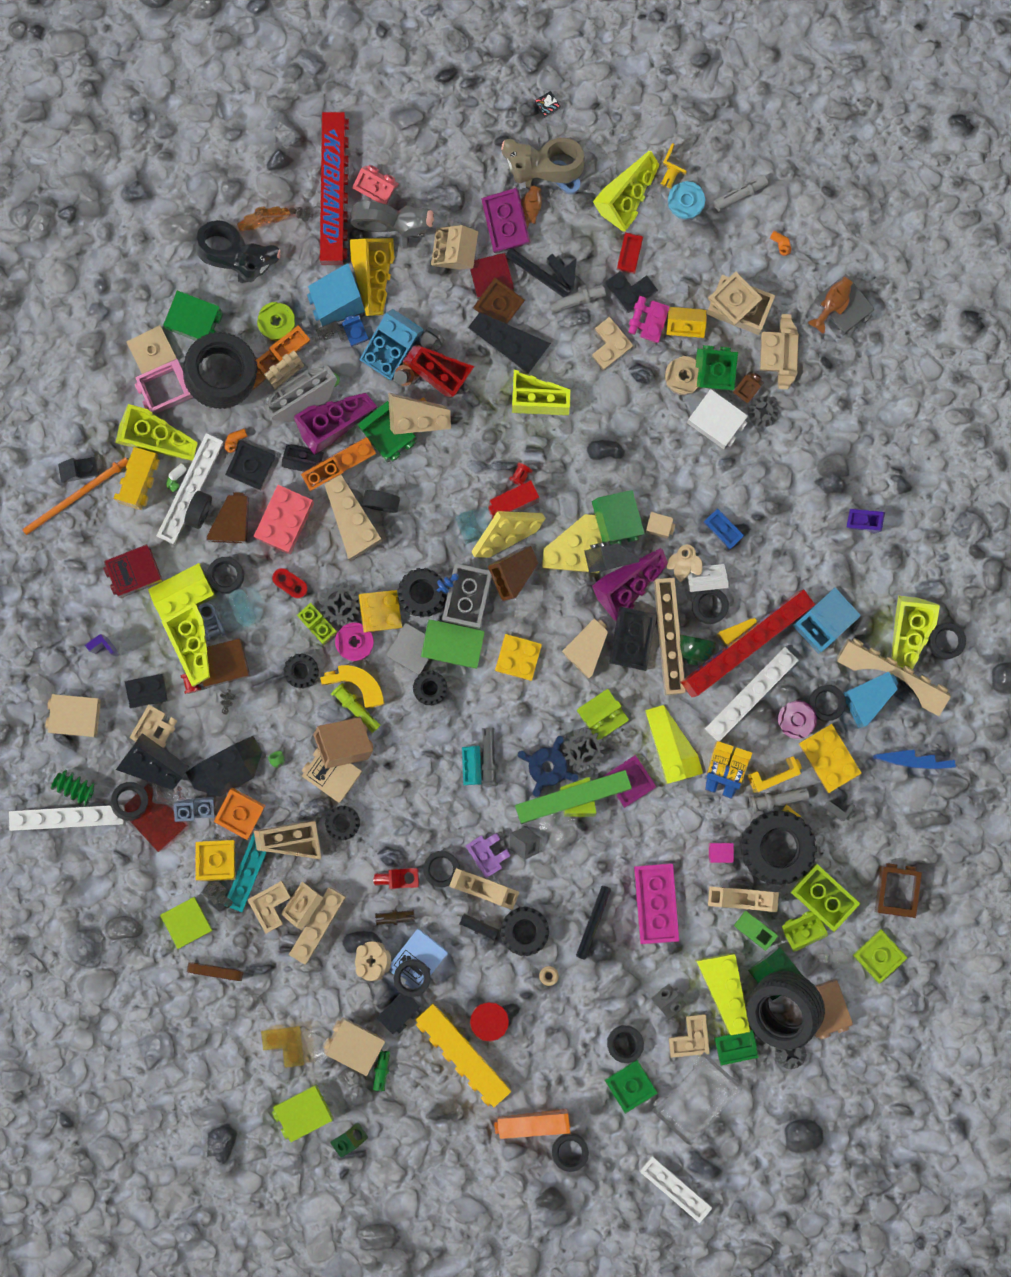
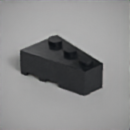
M142 733L116 770L173 790L183 778L189 766Z

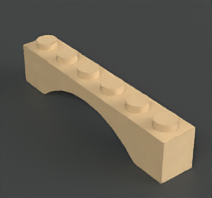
M855 638L853 640H846L837 656V662L854 671L876 669L890 672L905 681L913 689L924 709L940 716L951 697L948 692L949 689L941 684H938V686L932 684V680L924 675L919 677L913 674L915 671L907 666L900 667L897 665L898 662L891 657L884 658L880 656V652L872 647L870 649L863 647L864 643Z

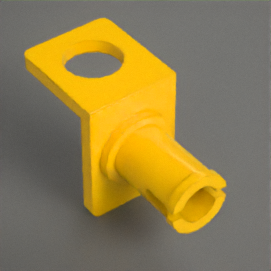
M674 143L671 144L663 161L667 171L660 183L665 186L669 180L667 184L669 189L672 188L678 174H687L686 170L668 162L675 147Z

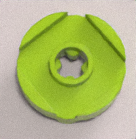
M271 302L260 309L257 326L264 337L271 341H277L295 328V316L289 306ZM272 318H281L280 325H272Z

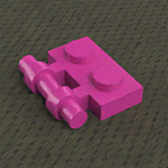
M639 296L638 302L634 306L633 318L629 322L630 328L628 333L635 335L637 329H640V338L659 343L669 306L650 301L649 307L645 306L647 298ZM642 313L646 314L644 323L640 322Z

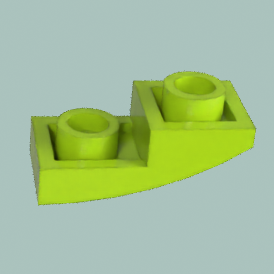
M311 602L296 615L323 645L327 644L338 633Z

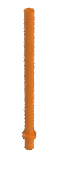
M124 457L119 462H114L112 467L23 528V532L28 535L116 472L120 473L121 469L127 465L128 459Z

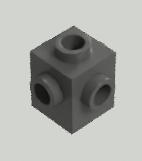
M669 983L651 998L668 1019L686 1005L682 1000L684 997L682 992L677 987L673 989Z

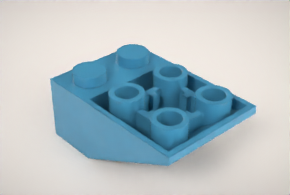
M391 309L385 313L359 360L391 381L395 370L403 364V360L413 346H415L424 329L396 310Z
M833 588L792 626L819 654L861 615L836 588Z

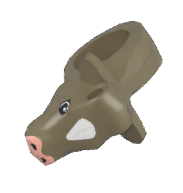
M564 137L550 140L538 151L530 145L519 144L513 139H506L501 147L502 155L508 162L515 182H525L526 188L531 187V182L534 178L556 183H569L576 180L584 169V151L580 144L573 139ZM565 154L574 158L575 161L569 165L560 166L552 163L550 159L555 155Z

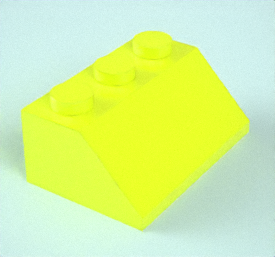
M200 563L148 589L162 621L194 602L198 607L216 598Z

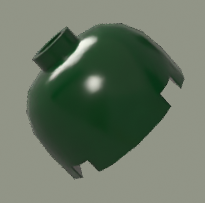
M680 634V650L682 658L687 659V664L698 666L699 662H706L713 656L716 642Z

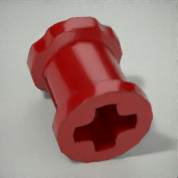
M518 462V468L513 476L509 477V480L520 486L524 484L529 473L532 474L533 470Z
M186 673L180 675L184 681L185 694L202 690L199 685L194 687L191 685Z

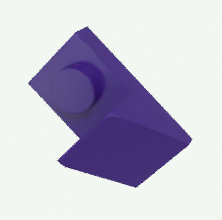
M850 509L846 527L855 530H866L873 534L881 532L885 512Z

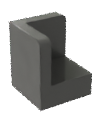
M526 827L510 833L509 848L525 860L539 853L540 837Z

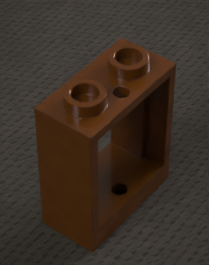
M886 863V867L880 866L874 912L916 918L922 872H918L917 867L905 866V869H898L897 864ZM888 872L914 876L910 909L883 906Z

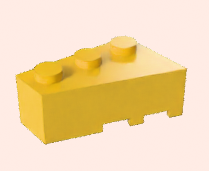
M134 447L126 465L125 477L120 480L122 485L119 494L115 493L113 499L119 504L142 510V507H145L148 501V496L146 495L148 488L151 489L154 482L153 472L159 467V456L156 453Z

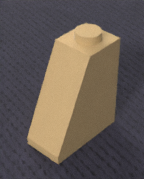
M593 619L562 651V654L588 679L593 675L608 633L606 630L607 626L600 619L598 621Z

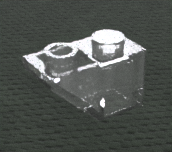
M524 585L516 597V600H519V608L515 607L514 619H518L517 624H522L542 607L544 586Z

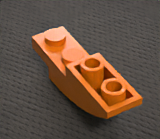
M365 437L303 472L301 476L311 491L375 455L376 452L369 439Z

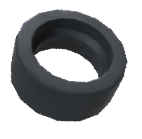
M199 490L195 492L185 514L184 523L196 529L202 527L211 507L212 496Z
M365 490L362 505L377 511L397 513L400 497L386 492Z
M220 557L210 564L207 570V579L214 590L230 594L242 586L245 573L237 560L231 557ZM229 564L236 569L237 578L232 585L221 586L216 582L215 571L220 565Z
M719 589L699 591L692 602V612L695 618L704 624L720 622L729 610V601L726 595ZM714 595L720 600L721 611L717 616L706 617L700 612L699 603L704 596Z
M943 623L932 630L928 638V646L936 657L952 659L964 651L966 635L958 625ZM943 630L953 631L957 635L958 645L952 652H943L937 647L936 637Z
M828 684L813 690L809 696L808 704L814 709L817 719L826 722L833 721L842 715L845 711L846 699L839 688ZM831 692L837 697L838 708L835 712L823 714L817 709L816 699L819 694Z
M135 782L120 784L114 789L111 796L113 813L125 821H133L140 818L148 806L146 790ZM132 790L140 796L141 805L136 811L125 812L119 807L118 798L122 792Z
M437 851L425 860L423 873L431 885L447 887L450 886L456 868L460 869V865L453 854L447 851ZM437 858H446L453 866L452 875L444 881L435 879L430 872V866Z
M405 960L395 970L393 977L394 985L404 996H419L430 985V970L420 960ZM411 966L419 968L424 976L422 985L413 990L407 989L401 982V973L404 969Z
M621 1025L610 1032L607 1038V1048L610 1055L616 1061L631 1063L641 1056L644 1050V1040L636 1028L630 1025ZM621 1033H630L637 1041L636 1050L628 1056L619 1054L614 1047V1041Z
M575 1133L562 1134L555 1140L552 1146V1157L558 1168L563 1171L574 1172L584 1167L588 1161V1146L581 1136ZM574 1141L579 1144L582 1150L579 1161L567 1164L561 1160L559 1148L564 1142Z

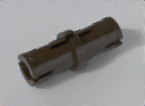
M414 909L375 913L376 919L384 918L376 920V926L415 922L414 916L406 917L415 915Z

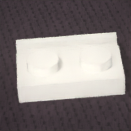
M724 564L703 566L701 575L690 572L687 576L690 592L728 588Z

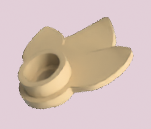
M683 545L676 554H673L668 559L667 569L674 570L675 577L679 582H682L690 572L701 575L703 563L696 556V550L693 546ZM688 551V555L684 557V552Z

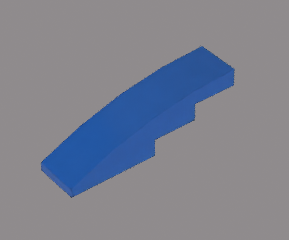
M915 750L873 755V758L876 760L908 768H956L955 760L936 762L935 755L915 757Z

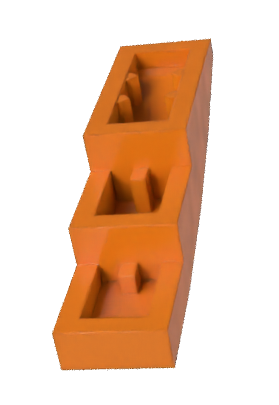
M299 325L256 359L257 376L252 390L267 379L264 374L270 370L269 368L272 365L278 364L285 354L289 355L293 350L298 353L310 342L309 337Z

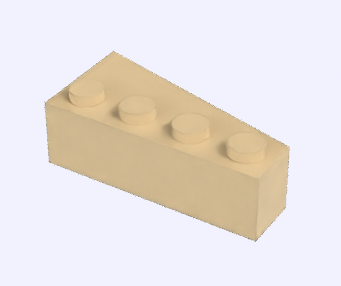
M340 474L327 482L325 488L348 559L352 561L381 543L382 539L342 475Z

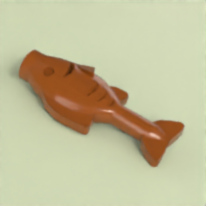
M531 186L530 190L521 199L527 229L529 223L536 224V217L539 211H541L542 189L536 186Z
M843 277L841 281L834 284L826 294L825 300L821 302V306L825 307L818 319H812L808 321V324L824 334V322L830 313L836 311L838 314H842L847 308L853 282Z

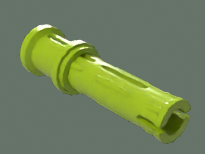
M342 682L332 691L331 695L335 696L342 703V706L348 708L357 718L361 717L363 724L366 725L371 733H374L381 724L356 700V695L351 694Z

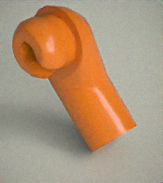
M774 230L769 239L778 243L779 252L782 256L789 255L791 253L789 238Z

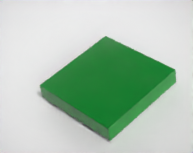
M638 1060L604 1079L625 1114L658 1094Z

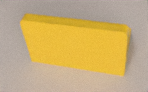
M669 307L666 335L704 338L706 310Z

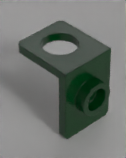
M357 1122L345 1133L333 1139L330 1144L342 1158L357 1149L368 1139V1136ZM354 1130L360 1133V1140L355 1139L353 1136Z

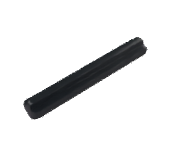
M513 248L508 250L506 258L563 298L570 294L571 289Z
M601 886L576 954L577 958L585 960L611 892V888L607 886Z

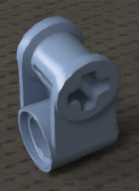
M208 603L200 605L198 609L204 620L206 640L210 641V638L226 635L216 608ZM205 607L212 609L211 616H203L202 611Z

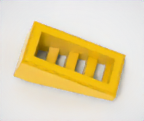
M751 618L717 633V636L727 646L756 624L757 620Z

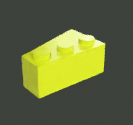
M514 369L512 413L569 415L570 389L551 382H544L532 375L528 376L519 373L518 370Z

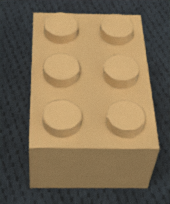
M722 275L721 278H720V281H719V283H718V286H717L716 290H717L729 277ZM752 287L763 299L735 326L759 335L775 295ZM710 303L706 315L733 325Z

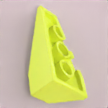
M652 151L645 153L603 188L593 201L600 215L624 232L636 219L638 214L636 210L640 202L644 201V192L647 186L651 185L659 167V163Z

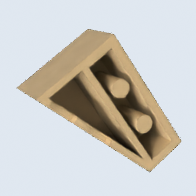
M388 392L390 430L394 434L451 429L450 410L446 406Z

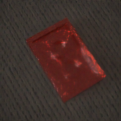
M148 783L144 787L148 795L147 809L140 818L130 822L156 851L160 852L187 825L184 821L175 822L174 810ZM136 794L124 805L125 812H133L140 807V796Z

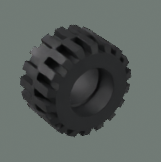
M416 568V570H411L402 577L403 579L399 583L398 596L402 607L408 613L424 618V616H432V614L437 613L443 607L446 593L442 590L440 592L436 590L439 588L437 581L442 580V578L435 571H431L429 568ZM418 582H427L434 590L432 599L425 604H419L411 597V589Z
M518 907L511 910L503 919L501 938L506 948L512 953L519 956H530L542 950L548 941V922L543 914L534 908ZM520 920H529L536 926V936L528 943H522L514 936V926Z

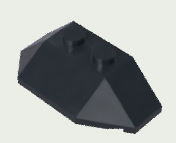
M251 736L203 760L186 771V775L195 790L220 797L228 793L232 787L235 789L254 779L263 752L255 737Z

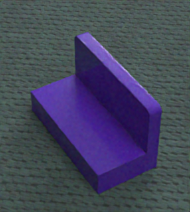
M99 634L85 644L88 651L97 654L106 647L111 655L116 657L120 655L108 637Z

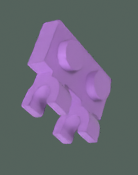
M495 833L486 840L481 835L465 845L485 878L502 869L503 867L500 862L511 856L508 849L495 856L489 847L501 839L498 833Z

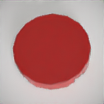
M486 1002L477 1006L471 1014L470 1020L473 1033L483 1041H494L501 1038L508 1029L509 1023L508 1015L504 1008L493 1002Z

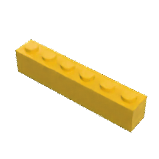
M434 1002L416 1018L418 1029L422 1033L426 1031L429 1034V1041L436 1048L439 1046L444 1051L442 1055L448 1062L453 1061L458 1074L461 1077L465 1075L469 1079L468 1085L475 1092L478 1090L483 1095L481 1099L487 1106L491 1104L494 1108L511 1093V1089Z

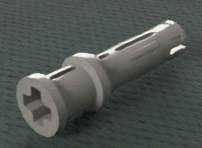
M807 788L775 795L767 793L765 796L758 798L749 797L750 808L753 814L766 809L770 811L776 806L809 800V793Z

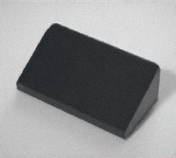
M286 444L282 457V467L305 472L322 462L324 452L320 451L314 455L310 449Z

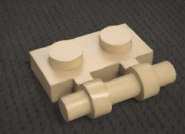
M294 350L289 355L285 354L278 364L272 365L269 368L270 370L264 374L275 390L304 367V364Z
M148 705L129 738L136 741L143 733L164 748L170 733H173L175 730L174 726L177 720L171 717L168 723H165L163 719L166 714ZM160 726L164 730L158 739L154 735Z

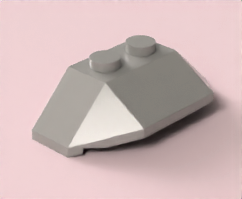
M329 366L308 369L277 388L269 398L268 403L264 405V408L272 420L295 422L294 416L307 407L319 406L328 402L337 378Z

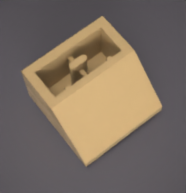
M463 225L436 228L431 265L459 270L472 269L478 231Z

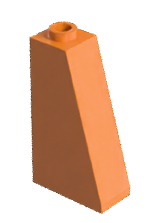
M567 1109L499 1116L498 1122H494L495 1134H499L500 1139L570 1133Z

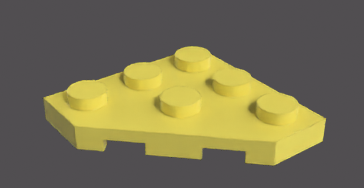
M498 511L471 552L474 557L490 558L536 533L546 518L543 513Z
M583 515L546 546L543 551L542 568L589 572L584 550L591 549L590 545L602 543L596 516Z

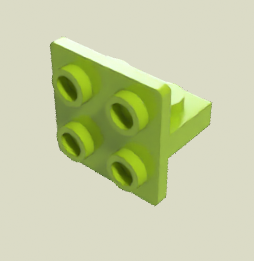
M606 689L577 709L578 714L588 729H591L592 735L598 733L597 740L604 738L629 720L621 709L622 706L618 700H615L609 689Z

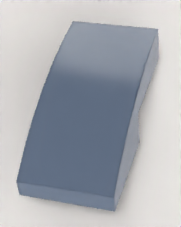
M214 797L174 802L175 822L194 821L195 818H214Z

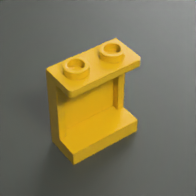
M794 756L785 758L789 769L763 781L758 771L748 774L747 778L753 792H760L800 775L802 766L798 758L795 759Z

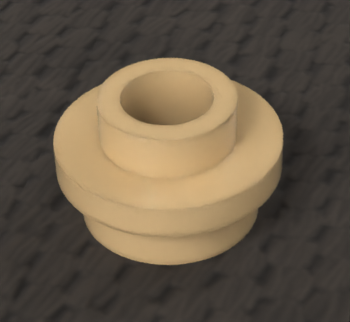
M546 966L540 971L539 978L544 985L551 986L558 981L559 974L554 967ZM547 972H551L553 974V977L551 979L545 978V974Z

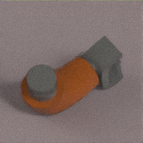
M428 327L417 341L421 346L418 344L416 346L437 352L445 339L436 328ZM405 363L399 366L394 373L395 382L402 386L410 385L420 377Z

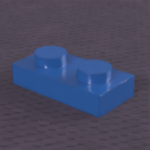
M716 509L703 522L729 550L744 537L719 509Z

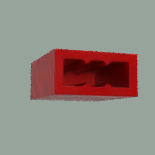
M530 480L489 500L490 506H488V511L492 519L498 511L521 512L539 503L540 497Z

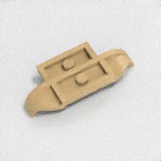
M791 314L781 315L779 333H761L760 371L778 372V389H789L798 373L799 334L792 321Z

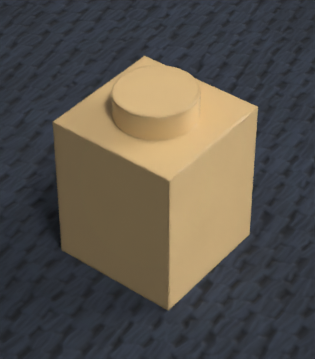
M651 512L645 533L667 539L669 534L673 535L675 524L672 523L673 518Z

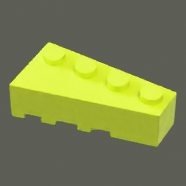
M729 953L695 960L728 1033L735 1035L750 1032L735 954Z

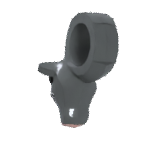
M360 201L353 204L351 211V225L368 232L397 231L402 237L403 249L408 248L409 237L420 238L424 236L426 230L432 227L434 221L432 210L414 208L413 203H408L407 206L398 211L386 204Z

